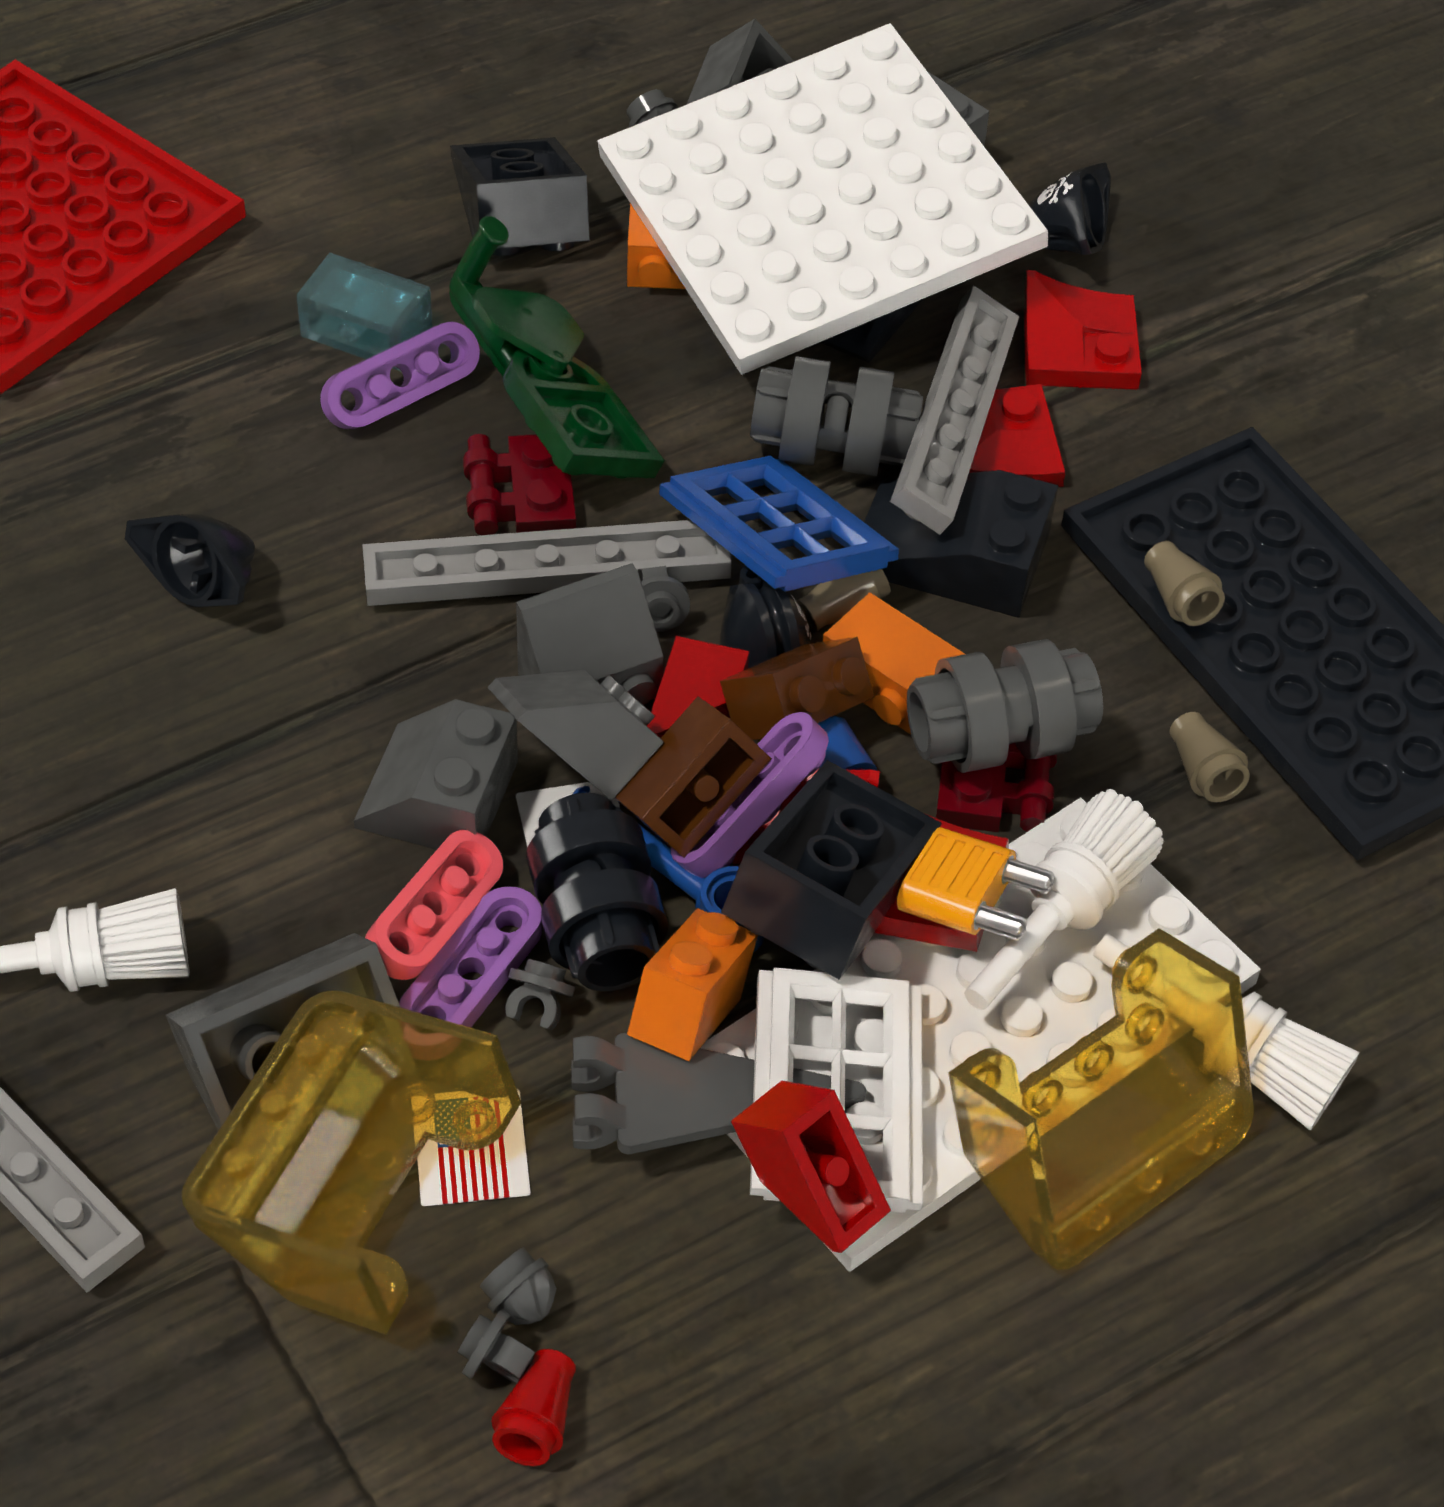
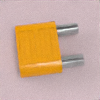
M938 827L902 881L897 896V909L972 935H976L980 929H984L1014 940H1020L1026 931V919L994 908L995 904L1008 883L1047 894L1053 886L1054 874L1052 871L1016 860V852L1014 850Z

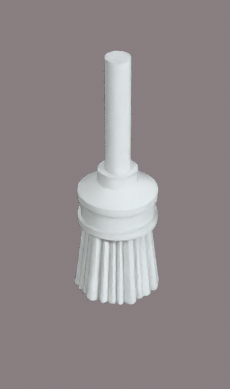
M1107 789L1106 792L1101 791L1099 794H1096L1087 803L1063 842L1053 845L1046 853L1044 861L1036 864V867L1053 872V886L1047 894L1031 890L1035 897L1032 901L1033 913L1026 920L1027 926L1024 935L1020 940L1010 938L965 990L964 995L972 1006L985 1010L1053 930H1064L1067 926L1079 930L1093 928L1101 920L1103 911L1111 908L1117 901L1119 890L1157 858L1164 841L1161 837L1163 833L1159 827L1155 826V820L1149 817L1146 811H1143V806L1139 801H1132L1129 796L1124 797L1123 794L1118 795L1113 789Z
M174 888L99 909L97 902L88 903L87 907L69 910L68 907L58 908L50 930L35 933V941L0 946V973L39 968L41 975L56 973L70 992L79 991L80 987L97 984L99 987L109 986V980L187 978L190 971L184 924L177 890Z
M1109 934L1104 935L1093 953V957L1200 1023L1201 1026L1198 1032L1210 1039V1065L1216 1069L1220 1066L1235 1076L1234 1080L1240 1084L1249 1080L1309 1130L1313 1129L1331 1103L1360 1053L1287 1019V1011L1280 1007L1275 1009L1262 1001V996L1256 992L1234 1003L1222 996L1217 1001H1214Z

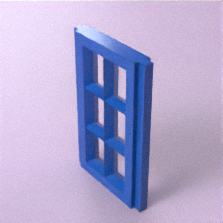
M771 455L671 476L670 482L660 484V496L774 589L780 588L784 592L887 568L888 562L898 560L899 548L784 461H779V459H775ZM765 485L775 494L760 497L750 488ZM728 493L738 502L722 505L712 496ZM797 510L810 521L795 524L783 513ZM760 519L772 529L757 533L744 522ZM832 537L845 548L830 551L817 540ZM795 546L806 557L791 560L778 549Z

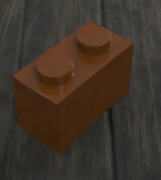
M858 637L804 644L720 681L731 720L752 740L762 739L775 724L790 714L805 712L819 723L874 698Z
M697 697L661 737L664 741L662 745L615 797L683 858L686 857L772 759L731 719L700 697Z

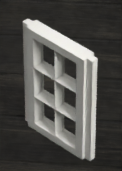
M774 967L773 971L759 970L757 977L753 1103L781 1080L793 1082V1059L831 1063V1089L835 1090L844 1111L845 1064L883 1068V1116L846 1113V1116L852 1128L883 1131V1181H877L891 1209L890 1212L905 1213L906 1209L921 1211L923 1205L922 986L909 985L907 980L846 974L838 980L826 972ZM795 999L832 1003V1048L794 1044ZM846 1004L883 1008V1053L845 1049ZM751 1164L750 1195L763 1196V1200L780 1201L759 1181Z

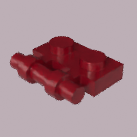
M474 434L469 437L467 441L468 451L463 456L464 475L471 482V490L466 496L468 516L474 520V529L478 535H493L498 531V522L515 521L516 533L576 528L571 474L563 473L553 463L552 456L536 434L508 436V453L497 454L491 449V441L487 435ZM511 482L512 492L500 493L495 488L494 483Z
M1013 743L1009 744L1007 759L1001 766L961 773L951 761L941 763L936 818L967 829L999 832L1002 812L1020 815V827L1022 830L1030 831L1040 823H1044L1046 814L1053 809L1054 787L1049 783L1050 769L1057 763V755L1029 760L1020 753L1016 744ZM1006 767L1023 769L1024 780L1019 784L1005 782Z

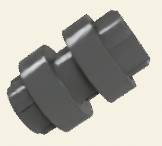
M796 356L793 370L770 366L761 369L753 408L750 438L758 443L780 446L779 461L814 466L817 449L844 453L842 471L877 477L879 463L903 467L914 432L920 421L923 395H920L915 390L892 387L895 372L860 367L857 384L830 380V361ZM825 404H828V405H827V411H826V417H825V423H824V426H823V425H822V419H823V414H824V408H825ZM849 408H852L849 430L845 428Z
M1043 639L1006 647L1002 654L1000 668L995 669L988 657L982 652L940 659L936 665L934 675L916 678L909 686L907 691V714L911 735L921 758L928 760L933 765L951 761L959 772L966 773L1003 765L1007 759L1009 744L1013 743L1016 744L1020 753L1029 760L1071 751L1076 736L1093 733L1097 726L1100 725L1103 716V696L1097 670L1087 653L1080 652L1076 648L1059 651L1051 640Z

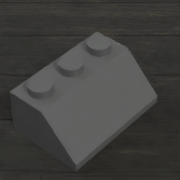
M356 933L166 1014L190 1078L232 1155L424 1069L413 1039L406 1031L408 1026L377 944Z

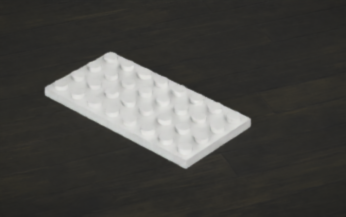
M1080 797L1046 819L1044 823H1040L1011 842L1009 849L1016 852V860L1033 866L1044 861L1045 855L1056 843L1063 842L1087 803ZM1151 864L1119 890L1117 901L1111 908L1103 911L1101 920L1093 928L1079 930L1067 926L1064 930H1053L985 1010L972 1006L967 1001L964 992L1010 938L984 930L978 950L975 952L874 933L865 948L844 974L907 980L909 985L922 986L923 1205L921 1211L906 1209L905 1213L889 1212L842 1253L831 1252L851 1272L1200 1024L1093 957L1097 945L1105 934L1111 935L1214 1001H1217L1220 996L1230 1002L1256 984L1261 969ZM1008 883L994 908L1024 917L1027 920L1033 913L1032 901L1035 897L1030 889ZM820 969L814 970V971H816V972H824L823 970H820ZM795 999L794 1044L832 1048L831 1002ZM846 1004L845 1049L883 1053V1008ZM756 1009L708 1039L701 1049L755 1060ZM793 1059V1068L831 1076V1063ZM845 1064V1079L858 1081L866 1087L864 1102H858L845 1109V1113L883 1116V1068ZM853 1128L876 1179L883 1181V1131ZM737 1133L727 1134L747 1156Z

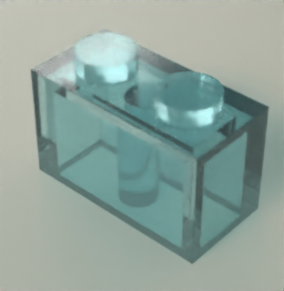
M329 253L297 293L302 337L364 359L372 357L432 327L429 286L333 253ZM392 367L393 369H396V370H398V371H401V370L398 369L397 367Z

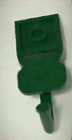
M485 216L480 220L479 229L470 241L450 280V301L502 375L506 392L524 416L527 426L536 433L552 456L553 463L563 473L576 476L592 474L614 476L616 478H655L665 461L604 378L587 364L573 357L584 338V333L570 313L557 301L545 295L483 287L479 282L496 248L507 243L509 238L508 230L500 220L492 216Z

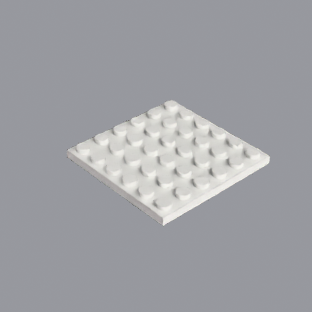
M891 23L597 140L601 159L741 375L1048 246V230Z

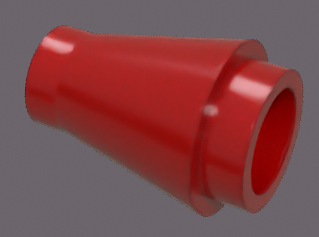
M553 1349L537 1351L527 1371L493 1415L491 1422L495 1432L492 1442L497 1451L505 1458L525 1466H540L549 1460L550 1455L561 1449L571 1382L576 1372L575 1363L566 1354Z

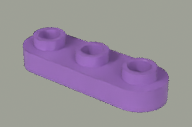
M445 322L431 327L331 376L321 391L322 410L331 423L343 429H356L369 425L469 375L475 369L479 360L480 349L478 341L468 327L457 322ZM441 343L448 346L451 351L449 363L443 362L438 355V348ZM392 367H397L403 373L404 381L400 387L393 384L390 379ZM344 390L351 392L355 398V407L352 411L347 410L342 405L341 395Z
M805 712L790 714L775 724L757 744L772 759L685 858L671 848V856L674 861L687 872L700 878L707 877L719 868L730 866L736 856V852L760 826L774 818L780 809L781 803L802 780L813 774L822 765L829 742L827 732Z
M501 887L484 895L480 903L403 994L399 1005L408 1026L406 1031L412 1037L417 1051L441 1053L456 1046L507 983L510 969H518L539 942L542 935V909L539 901L530 892L518 887ZM508 925L519 928L511 933L499 930ZM469 972H476L482 975L475 980L462 978L464 974ZM430 1020H438L444 1023L437 1027L423 1026L424 1023Z

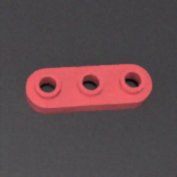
M459 830L450 834L370 927L365 938L377 944L390 978L408 980L417 977L480 903L481 898L499 880L503 872V859L500 851L489 838L479 832L475 835L468 830Z

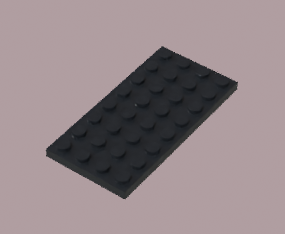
M1253 427L1064 509L1061 522L1062 528L1357 861L1444 817V625ZM1163 541L1173 542L1180 551L1219 576L1225 599L1221 610L1214 618L1202 625L1189 626L1184 622L1174 620L1170 616L1153 576L1144 564L1147 552L1154 545Z

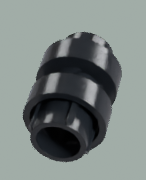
M579 793L561 798L549 805L541 814L538 824L539 828L534 831L535 836L529 843L526 851V860L537 899L543 904L541 919L550 955L558 965L570 970L572 978L578 979L588 989L614 991L627 988L641 981L644 966L660 950L659 945L664 940L668 931V920L659 888L650 877L651 860L641 826L633 817L621 812V808L614 807L612 801L603 795Z

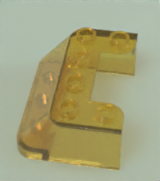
M1160 928L1131 948L1123 951L1115 961L1111 982L1115 1016L1090 1034L1079 1039L1074 1045L1047 1064L1030 1073L1024 1080L1019 1082L1013 1059L996 1048L981 1050L948 1072L963 1153L1030 1249L1058 1270H1066L1079 1264L1232 1151L1243 1140L1253 1120L1254 1104L1240 977Z
M325 991L310 997L299 1007L185 1181L182 1190V1201L192 1222L202 1233L288 1301L387 1334L407 1299L408 1281L402 1267L396 1260L363 1247L428 1140L462 1150H477L494 1143L508 1127L521 1104V1100L498 1036L345 991Z

